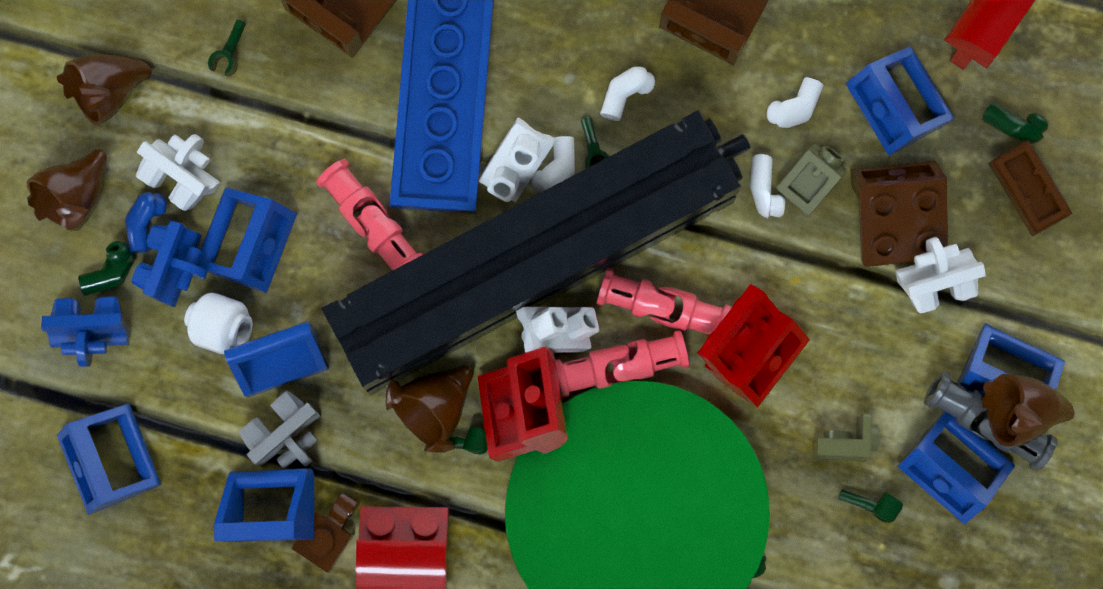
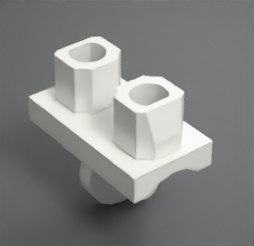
M517 118L480 175L478 182L487 186L488 192L501 200L516 202L554 145L555 138L534 130L524 120Z
M197 134L191 135L186 141L177 135H173L168 145L160 139L152 144L145 141L137 151L144 158L140 163L136 177L153 188L160 187L167 175L177 181V184L168 198L170 202L184 211L193 209L203 196L215 193L221 183L203 170L208 165L210 159L200 152L204 139Z
M937 237L926 240L927 253L914 256L915 265L895 270L897 282L908 294L912 305L919 313L934 310L939 306L937 291L950 287V293L955 300L964 301L978 296V278L986 276L984 264L976 261L969 248L959 251L957 244L943 247Z
M523 307L516 311L517 318L524 327L521 338L524 342L525 353L545 346L554 353L585 352L592 348L589 337L599 332L597 317L593 307Z

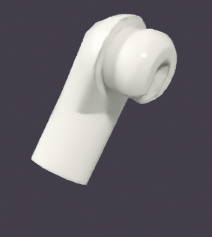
M632 67L613 78L609 84L600 115L610 120L620 121L627 97L636 92L648 94L653 90L655 86L653 74L647 72L644 67Z
M805 77L796 98L783 101L782 103L774 101L768 106L767 119L770 123L777 124L781 128H790L807 122L813 114L824 85L818 80Z
M555 137L553 145L554 160L542 171H536L531 179L532 187L536 192L541 193L575 175L573 137Z
M758 154L751 159L750 189L756 209L765 218L769 216L779 218L784 215L785 197L781 194H771L773 159L769 155Z

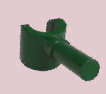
M236 20L223 50L215 51L210 55L208 67L211 71L214 72L216 70L217 63L221 58L227 57L229 64L225 71V76L229 77L235 74L238 63L234 54L245 28V22Z
M591 117L581 119L589 154L585 159V169L591 167L590 160L592 157L600 156L603 159L609 157L606 152L600 149Z
M469 427L466 439L460 437H450L449 439L454 442L456 449H463L477 455L485 454L488 450L485 430L476 427Z
M843 489L838 498L844 502L864 508L885 523L894 521L903 507L901 501L886 492L883 493L877 503Z

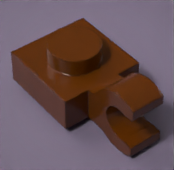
M342 493L332 507L328 517L320 512L314 513V540H296L291 549L325 572L330 573L354 537L344 527L360 502L347 493Z

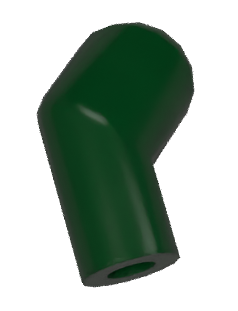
M995 102L988 106L982 118L984 122L1002 133L1025 142L1029 140L1031 144L1042 140L1044 137L1043 133L1049 126L1048 121L1038 113H1031L1024 120Z
M122 241L110 243L106 248L107 258L102 269L78 276L79 285L84 296L116 288L124 283L134 263L133 252L130 253L126 243Z

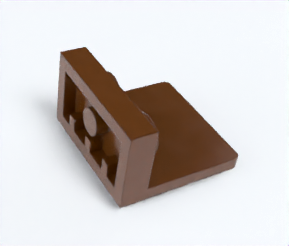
M281 0L287 12L351 58L356 55L397 1Z
M668 0L661 13L659 28L734 66L769 0Z
M935 160L850 169L851 186L859 199L861 262L865 267L915 262L914 256L927 253L926 240L937 237L943 247L948 246L947 177Z

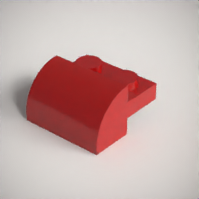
M971 0L944 38V41L958 49L950 61L964 70L973 59L987 69L1035 0Z
M750 284L741 297L734 302L731 310L717 328L709 334L697 353L706 362L704 367L737 395L758 408L810 339L792 318L779 311L763 290Z
M545 346L507 359V367L477 376L490 459L499 462L534 450L545 454L561 447L567 441L555 356L551 349Z
M361 506L359 538L356 540V589H447L448 507Z

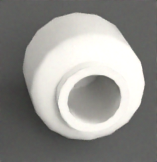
M207 293L200 297L197 302H193L188 307L184 319L190 341L198 347L218 354H224L226 349L247 343L253 327L248 309L241 301L217 293Z

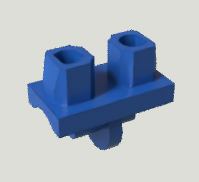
M171 220L168 226L153 225L147 238V247L158 251L153 266L141 263L136 267L131 280L132 284L144 290L143 294L163 304L175 307L181 290H188L192 277L203 280L206 278L208 271L197 266L202 253L197 247L202 235L186 228L181 223Z
M99 297L95 300L94 314L81 315V306L77 300L72 298L55 299L51 316H42L41 329L47 332L51 348L61 347L62 355H76L80 367H90L93 354H106L107 346L129 345L130 333L122 316L121 305L116 297Z

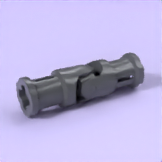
M947 371L938 374L924 397V404L926 406H937L955 417L956 424L983 439L993 441L996 448L1001 451L1007 452L1010 450L1027 460L1030 468L1035 471L1042 469L1047 464L1057 446L1058 440L1055 436L1051 434L1045 436L1042 434L1032 442L1016 447L1000 445L991 432L987 408L982 407L981 399L984 394L977 389L971 392L951 380V374ZM979 415L977 422L973 421Z

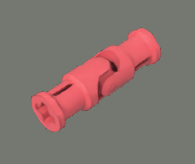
M346 159L335 162L317 178L316 184L320 188L328 190L340 205L338 211L356 233L363 238L367 237V247L373 254L378 253L392 271L423 255L422 252L416 253L401 235L403 229L396 221L389 218L387 210L368 186L363 187L349 170L350 164ZM363 209L361 214L355 219L353 215Z
M609 267L606 270L596 302L600 306L608 303L630 310L631 315L638 318L652 314L649 317L656 323L683 332L692 329L708 335L717 328L732 308V306L727 304L723 307H718L697 300V295L668 286L658 287L659 291H657L652 281L644 278L640 282L615 274L614 269ZM613 289L630 293L632 296L614 291ZM677 295L683 300V310L676 320L670 321L669 317L674 311V301Z
M681 330L674 331L671 337L651 342L641 339L629 342L627 345H616L591 351L588 357L564 363L560 359L555 360L562 398L569 397L572 391L592 386L602 389L613 386L611 383L652 377L655 371L679 365L682 369L689 368L687 349ZM609 362L612 364L613 372L606 370Z

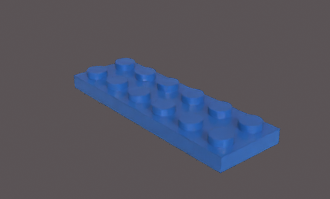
M408 0L390 194L391 208L476 214L494 0Z

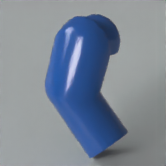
M150 191L138 195L125 217V225L130 253L140 254L151 251V248L147 247L148 224L153 216H161L166 212L167 202L162 194H152Z

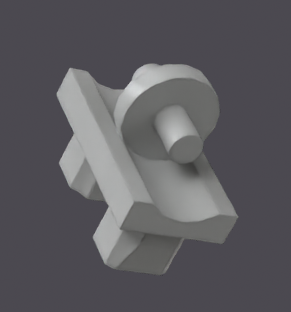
M287 390L270 405L284 421L275 431L271 433L257 417L239 431L243 441L250 450L247 456L255 465L258 464L260 467L264 466L286 446L289 449L276 459L284 469L296 459L305 467L313 462L305 451L318 440L310 431L298 441L295 438L320 418L321 415L308 402L304 404Z

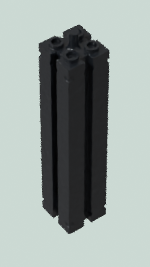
M699 110L684 117L679 123L668 125L347 294L346 298L340 301L336 300L321 309L340 342L359 382L371 396L386 388L391 379L399 381L517 318V310L523 307H539L605 272L608 267L612 268L709 217L711 213L720 211L733 204L736 194H738L741 187L738 181L743 179L741 171L733 158L751 149L744 134H741L717 147L716 144L721 142V137L715 124L710 118L704 121Z

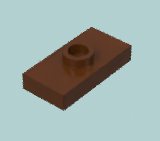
M1029 140L988 163L1032 237L1073 214Z

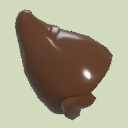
M97 54L82 56L66 62L63 73L57 75L56 78L58 83L63 85L66 99L74 97L85 117L94 125H99L117 114L133 88H136L137 85L149 78L152 70L147 63L141 60L118 55Z
M94 149L89 154L70 164L52 166L33 174L27 180V187L30 192L27 201L28 205L34 208L36 218L39 221L48 218L71 232L79 231L89 220L99 198L107 162L106 153L101 149Z
M463 365L455 369L419 377L400 386L398 381L391 379L386 389V410L394 409L405 427L426 444L424 451L445 453L454 450V442L449 439L461 418L466 394L473 379L474 371L470 366Z
M1001 374L993 381H986L984 383L983 389L985 393L981 399L982 407L987 408L991 432L1000 445L1016 447L1028 444L1056 424L1070 421L1074 418L1075 411L1072 404L1057 390L1040 380L1019 374Z

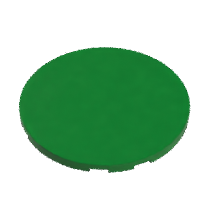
M624 381L611 383L613 386L602 389L597 387L590 389L562 404L567 441L561 447L545 454L534 450L518 455L507 488L505 526L512 558L528 589H747L759 568L767 543L770 522L769 496L762 467L752 446L735 423L720 409L692 392L676 386L649 381Z

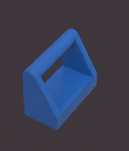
M911 46L868 64L845 83L888 156L906 148L955 119ZM900 64L903 65L934 119L921 125L919 124L890 76L889 70Z
M225 188L202 245V253L197 266L207 270L209 274L267 293L297 213L273 199ZM237 203L254 208L233 266L228 268L214 264Z
M309 322L224 350L226 361L246 398L329 370L316 329Z
M985 323L957 382L971 392L977 389L984 394L983 386L986 381H993L1001 374H1008L982 361L988 344L1047 371L1044 383L1055 390L1057 389L1065 360Z
M130 404L67 423L57 434L88 515L114 506L161 485ZM117 420L141 481L112 491L90 431Z
M944 411L897 467L965 525L988 505L1014 469L1015 464L987 440L956 424L955 417ZM944 427L996 471L985 486L980 484L933 443Z
M311 468L236 471L229 473L214 522V541L314 540V473ZM295 487L286 521L243 522L244 489Z

